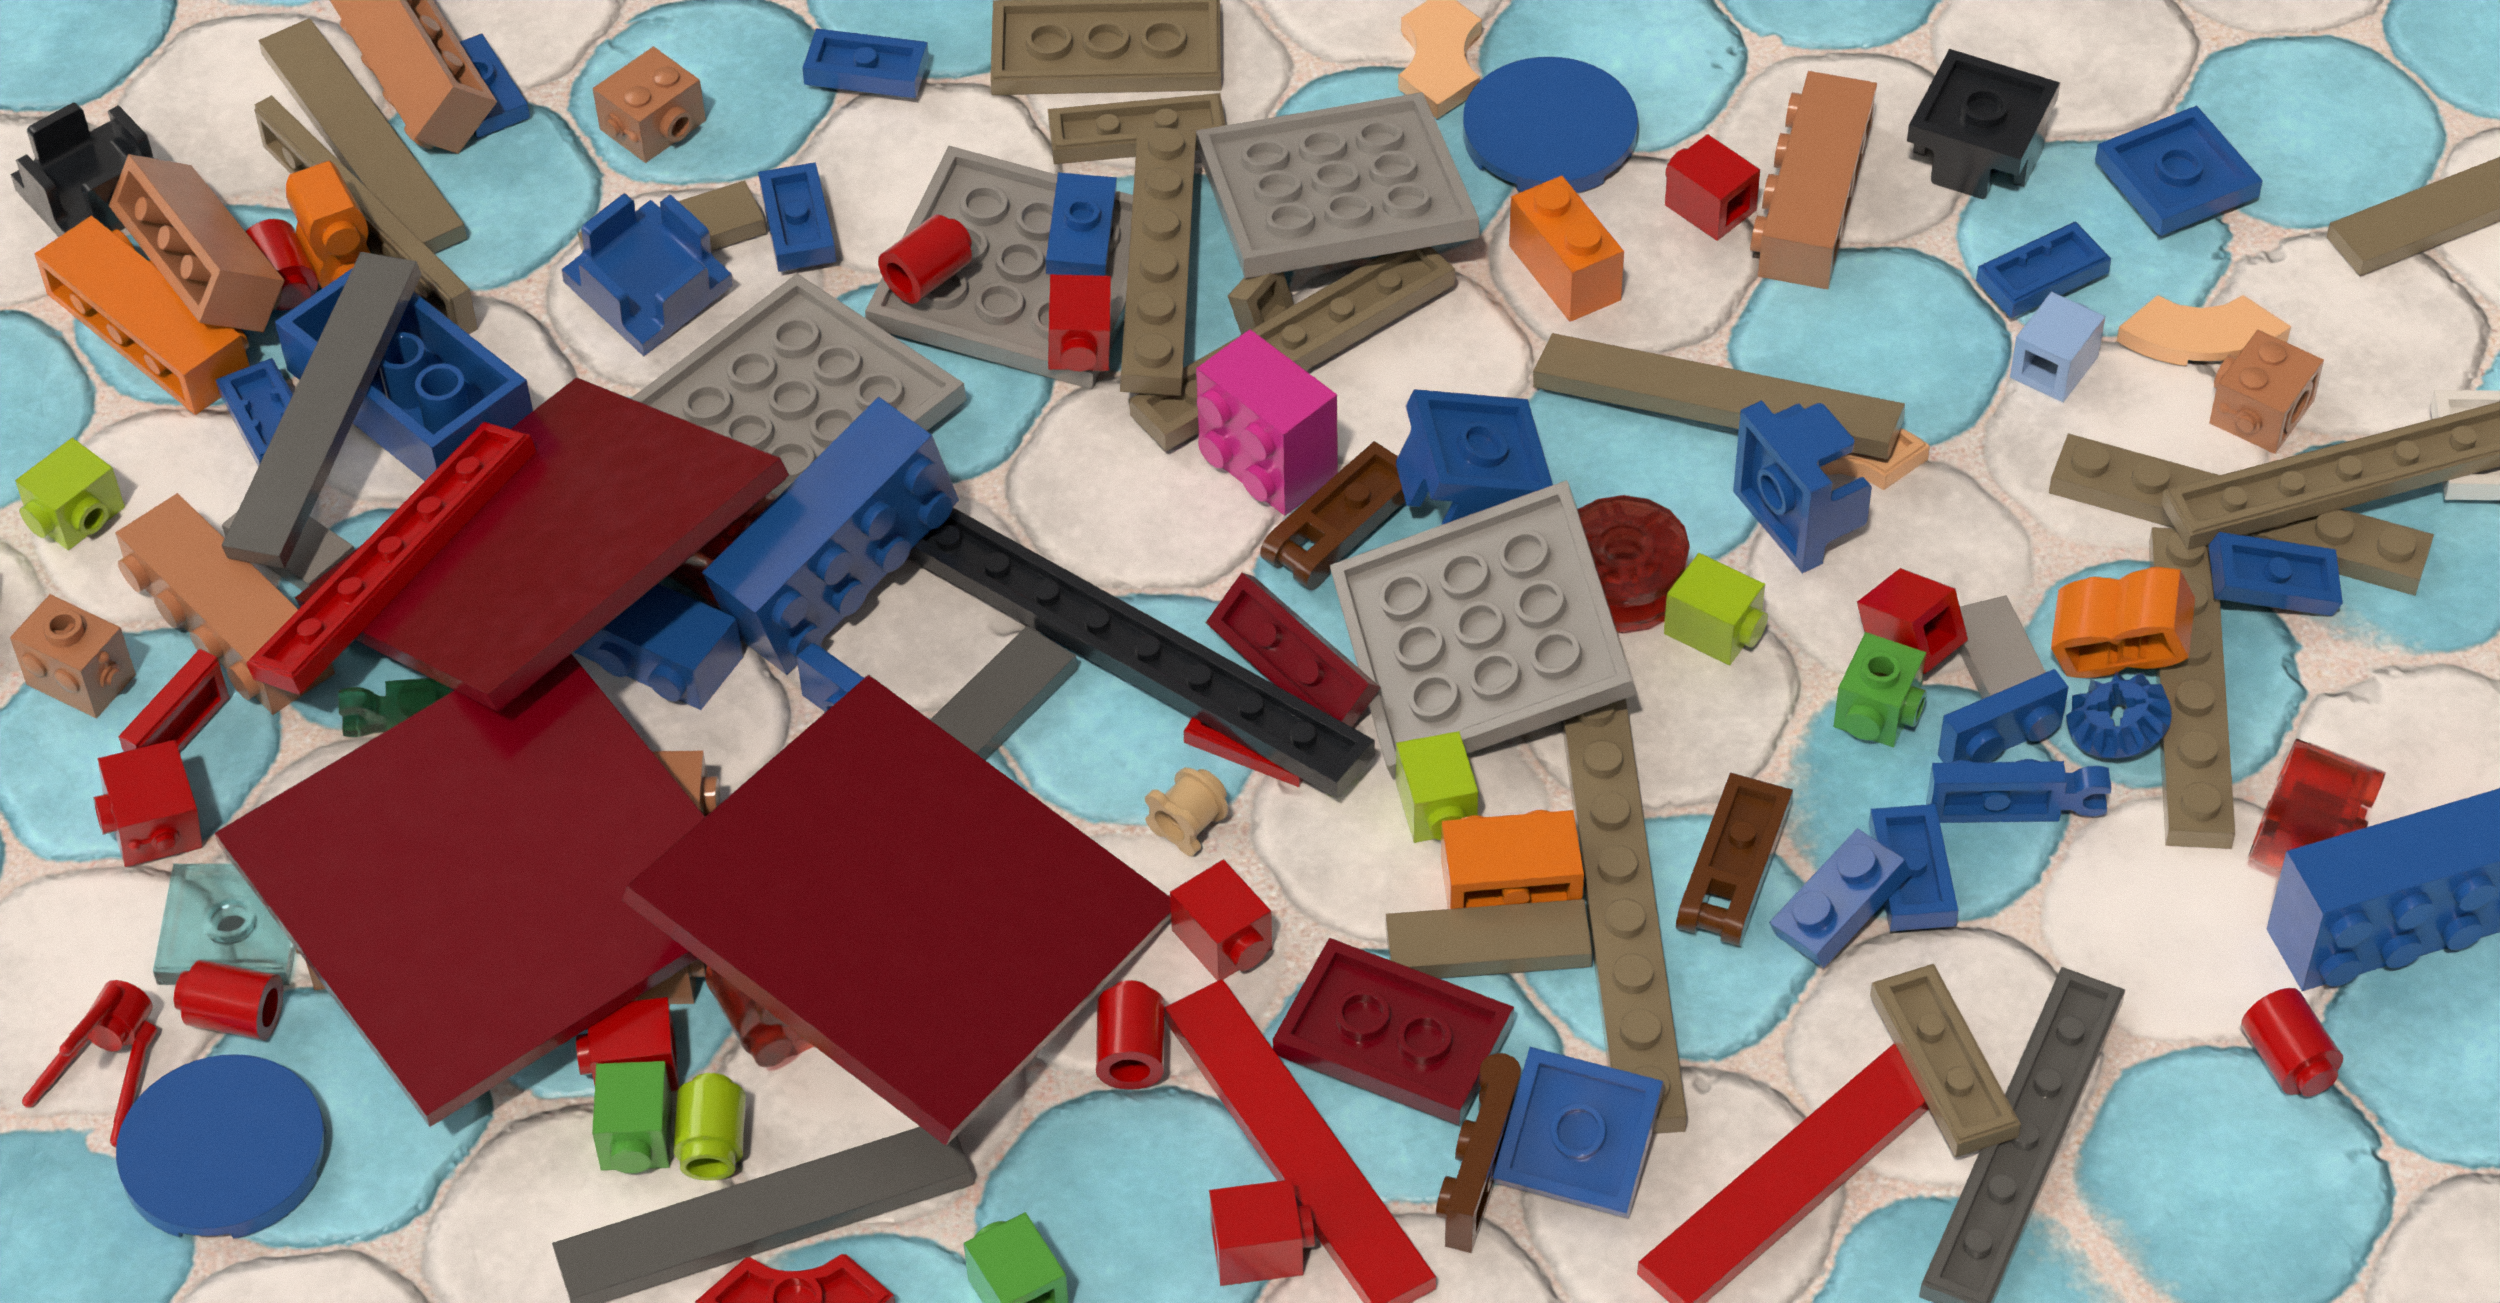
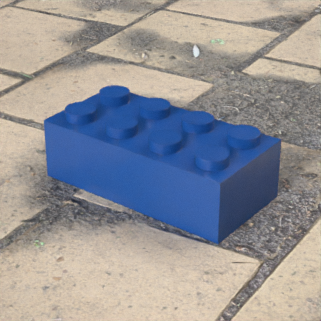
M352 269L275 321L287 371L299 380ZM413 292L353 424L423 481H426L483 422L511 429L530 414L533 408L527 379L417 293Z
M878 396L702 572L722 612L737 618L740 640L784 674L788 675L798 665L796 656L811 643L821 646L823 638L845 616L855 613L865 601L867 594L888 572L897 570L906 561L910 550L931 529L939 527L947 520L953 506L959 501L932 434Z
M2500 788L2286 851L2266 930L2301 991L2326 984L2331 987L2340 986L2350 982L2359 974L2386 966L2400 968L2412 963L2419 956L2446 948L2460 950L2472 945L2482 937L2500 932Z

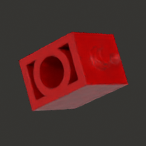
M176 740L97 758L103 795L93 797L97 819L102 835L115 833L125 867L203 848L198 811Z

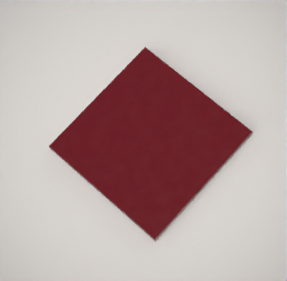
M576 377L511 428V430L530 435L537 452L354 640L497 712L501 711L784 482L789 473L781 458ZM359 547L294 597L298 605L301 607Z
M572 654L503 710L498 712L454 690L215 832L220 848L429 1127L698 959L623 902L622 898L626 886L704 819L705 816Z
M867 675L631 881L626 886L622 901L945 1146L1171 920L1169 895L870 675Z

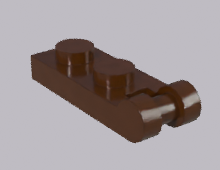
M1373 441L1268 534L1261 546V558L1276 568L1286 566L1292 570L1294 580L1307 589L1314 590L1325 581L1331 570L1329 565L1337 563L1405 502L1396 468L1398 456ZM1306 538L1315 543L1308 551L1299 546Z
M1730 772L1683 895L1676 919V929L1694 934L1697 933L1699 928L1721 934L1722 942L1741 947L1752 911L1791 808L1793 789ZM1709 894L1732 899L1729 908L1726 909L1706 903Z
M1506 1053L1491 1054L1480 1065L1479 1084L1481 1090L1479 1091V1113L1476 1122L1466 1119L1463 1122L1455 1152V1159L1462 1161L1457 1178L1450 1176L1444 1178L1436 1206V1216L1446 1219L1445 1247L1468 1253L1473 1251L1495 1185L1493 1174L1520 1083L1521 1067L1519 1062L1513 1056Z

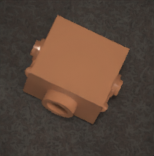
M654 46L593 87L600 130L645 163L675 142L684 139L689 132L706 121L700 79Z
M2257 329L2237 357L2228 355L2221 364L2214 380L2213 387L2216 388L2209 424L2276 454L2314 402L2324 359Z
M51 594L10 637L26 685L96 719L136 675L121 627Z

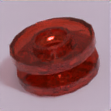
M1627 495L1597 499L1579 508L1578 511L1618 633L1649 630L1664 622L1667 593L1688 567L1690 544L1685 526L1670 509L1646 498Z

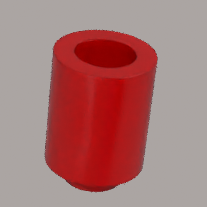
M940 214L933 215L880 254L878 258L880 273L895 295L907 303L915 304L971 262L972 240L967 229L958 220L949 219Z
M267 219L254 224L245 231L284 279L281 300L275 310L285 311L294 309L316 293L319 284L316 272L294 227L289 222L282 219Z
M200 959L193 964L190 971L184 970L180 974L176 982L173 999L175 1008L181 1010L182 1021L187 1026L265 1041L272 1035L278 1023L283 1004L284 990L282 979L278 974Z
M1135 980L1119 982L1103 991L1097 1000L1096 1075L1103 1083L1111 1087L1127 1090L1142 1089L1157 1083L1164 1074L1165 1001L1158 991L1150 988L1143 982Z
M2284 988L2274 991L2258 1000L2244 1014L2241 1021L2242 1029L2286 1094L2314 1096L2327 1090L2337 1080V1071L2343 1063V1055L2298 989Z

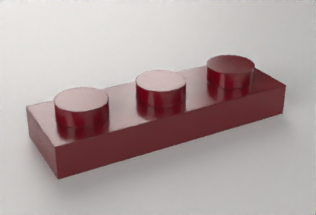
M1241 572L1205 622L1276 686L1353 727L1381 689L1377 683L1252 575Z

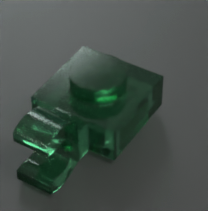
M432 678L385 681L386 696H379L361 687L339 690V715H342L343 736L363 737L372 733L385 732L452 692V688Z

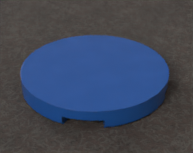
M1534 57L1518 60L1492 71L1473 88L1466 100L1463 112V141L1470 158L1480 170L1484 171L1487 169L1496 176L1517 184V191L1523 192L1562 175L1578 193L1603 184L1606 175L1618 168L1626 158L1632 156L1637 140L1638 116L1635 103L1629 92L1616 78L1606 71L1586 62L1570 58Z
M251 1055L211 1056L184 1064L170 1071L150 1085L134 1102L121 1125L117 1138V1169L131 1204L147 1222L156 1228L179 1238L183 1234L199 1236L232 1234L233 1239L258 1232L274 1224L290 1213L306 1197L318 1179L316 1172L324 1151L326 1129L319 1105L312 1091L300 1077L288 1068L274 1061Z

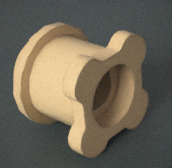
M1185 767L1176 773L1174 778L1175 784L1165 794L1154 789L1145 796V802L1149 807V815L1145 820L1149 828L1156 835L1167 838L1186 855L1194 856L1201 848L1196 836L1211 821L1218 822L1227 816L1228 806L1225 800L1227 793L1221 781L1211 772L1204 769L1196 771L1195 769Z

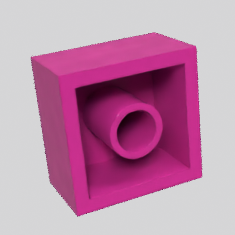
M1251 329L1196 368L1199 450L1212 466L1225 469L1243 483L1249 494L1256 500L1266 501L1286 516L1338 473L1337 394Z

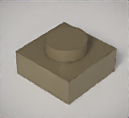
M1283 272L1243 278L1228 295L1241 335L1294 305Z

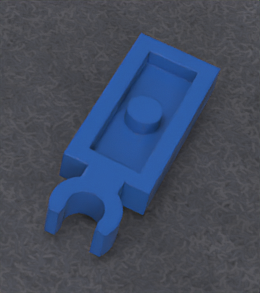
M2024 759L2016 762H1972L1969 760H1957L1950 763H1932L1926 804H1936L1940 823L2059 822L2061 810H2073L2083 816L2107 814L2105 794H2111L2112 787L2109 768L2104 766H2087L2073 773H2066L2064 761L2040 762L2034 759Z

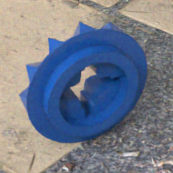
M2116 671L2111 682L2102 684L2090 679L2087 693L2072 695V711L2066 715L2070 736L2080 749L2101 758H2124L2151 748L2166 734L2172 720V708L2162 684H2150L2143 673L2137 674L2130 680H2125ZM2123 704L2126 706V709L2123 712V717L2120 718V726H2115L2114 719H2111L2110 715L2113 713L2114 706Z

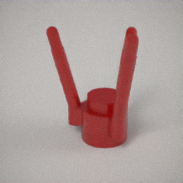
M110 980L105 983L86 1016L60 1045L57 1056L22 1099L23 1106L26 1108L33 1107L89 1040L96 1046L108 1051H119L123 1045L131 1044L132 1049L110 1136V1144L116 1147L121 1125L134 1104L147 1048L158 1031L153 1024L146 1021L153 1009V1004L147 994L137 986L126 981Z

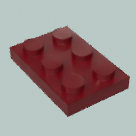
M1329 938L1272 1039L1273 1050L1281 1058L1453 1124L1460 1125L1480 1087L1481 1063L1489 1055L1498 1053L1514 1022V1006Z

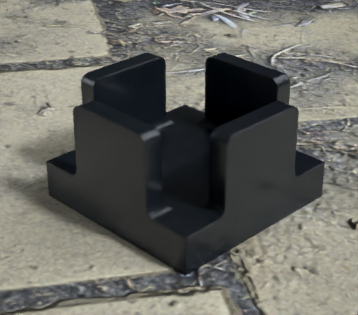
M1949 49L1909 123L1907 142L1914 144L1913 153L1925 156L1928 149L1934 152L1931 182L1935 185L1979 199H1985L1991 187L1993 169L2013 174V184L2025 187L2042 154L2047 122L2058 100L2060 82Z
M71 103L27 128L35 159L33 161L27 154L18 158L16 162L19 170L10 175L15 191L58 237L91 215L110 231L115 229L121 231L126 228L109 207V203L127 156L131 154L148 158L154 157L146 133L119 105L108 110L109 122L92 131H89L84 111L77 103Z

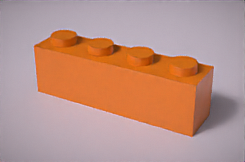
M92 215L34 253L47 295L194 415H197L221 398L215 379L249 367L245 351L249 348V342L241 329L199 323L151 260L148 261L135 251L134 246L124 233L118 229L110 231Z

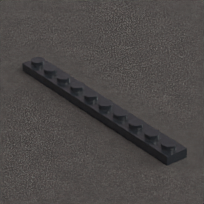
M954 507L942 525L931 529L910 550L907 557L910 560L1336 798L1343 793L1375 756V740Z

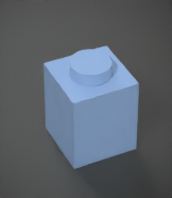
M2051 291L2016 336L2010 378L2064 403L2099 356L2106 316Z

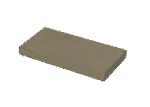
M993 0L991 94L1221 91L1220 0Z

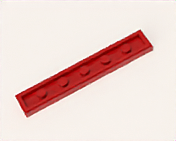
M483 422L246 662L253 680L301 695L537 452L531 436Z
M1220 979L1166 1006L1165 1022L1276 1180L1293 1179L1297 1206L1310 1205L1314 1234L1362 1302L1411 1303L1435 1290V1274L1224 980Z
M1895 1043L1638 1261L1637 1275L1669 1303L1708 1302L1926 1113L1929 1107Z

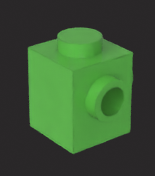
M1865 632L1838 687L1833 727L1849 732L1859 739L1873 740L1894 748L1905 724L1915 727L1924 708L1927 691L1921 689L1926 652Z

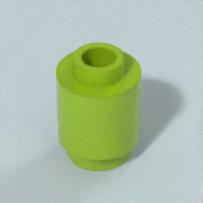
M718 1073L700 1074L695 1076L692 1081L683 1084L677 1091L674 1155L680 1161L681 1172L693 1179L713 1181L727 1178L734 1173L735 1163L743 1156L746 1094L740 1086L733 1083L725 1075Z

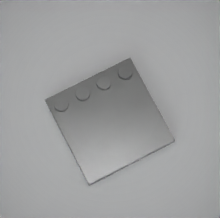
M1423 92L1196 130L1197 151L1245 279L1263 276L1268 273L1275 274L1480 238L1479 217Z
M948 146L903 237L933 215L940 214L949 219L953 218L962 223L970 234L972 240V260L966 267L915 304L907 303L895 295L882 277L865 310V318L890 334L1089 389L1094 388L1101 371L1091 370L1078 372L1048 369L1050 274H1046V255L1058 175ZM1116 191L1106 276H1111L1109 353L1125 320L1133 195Z
M797 273L630 399L780 457L789 476L749 509L759 516L878 396L927 431L966 401V394L962 381Z
M1567 480L1329 565L1358 668L1381 687L1370 702L1369 707L1385 764L1393 780L1395 779L1397 742L1460 731L1466 754L1638 694L1582 520Z

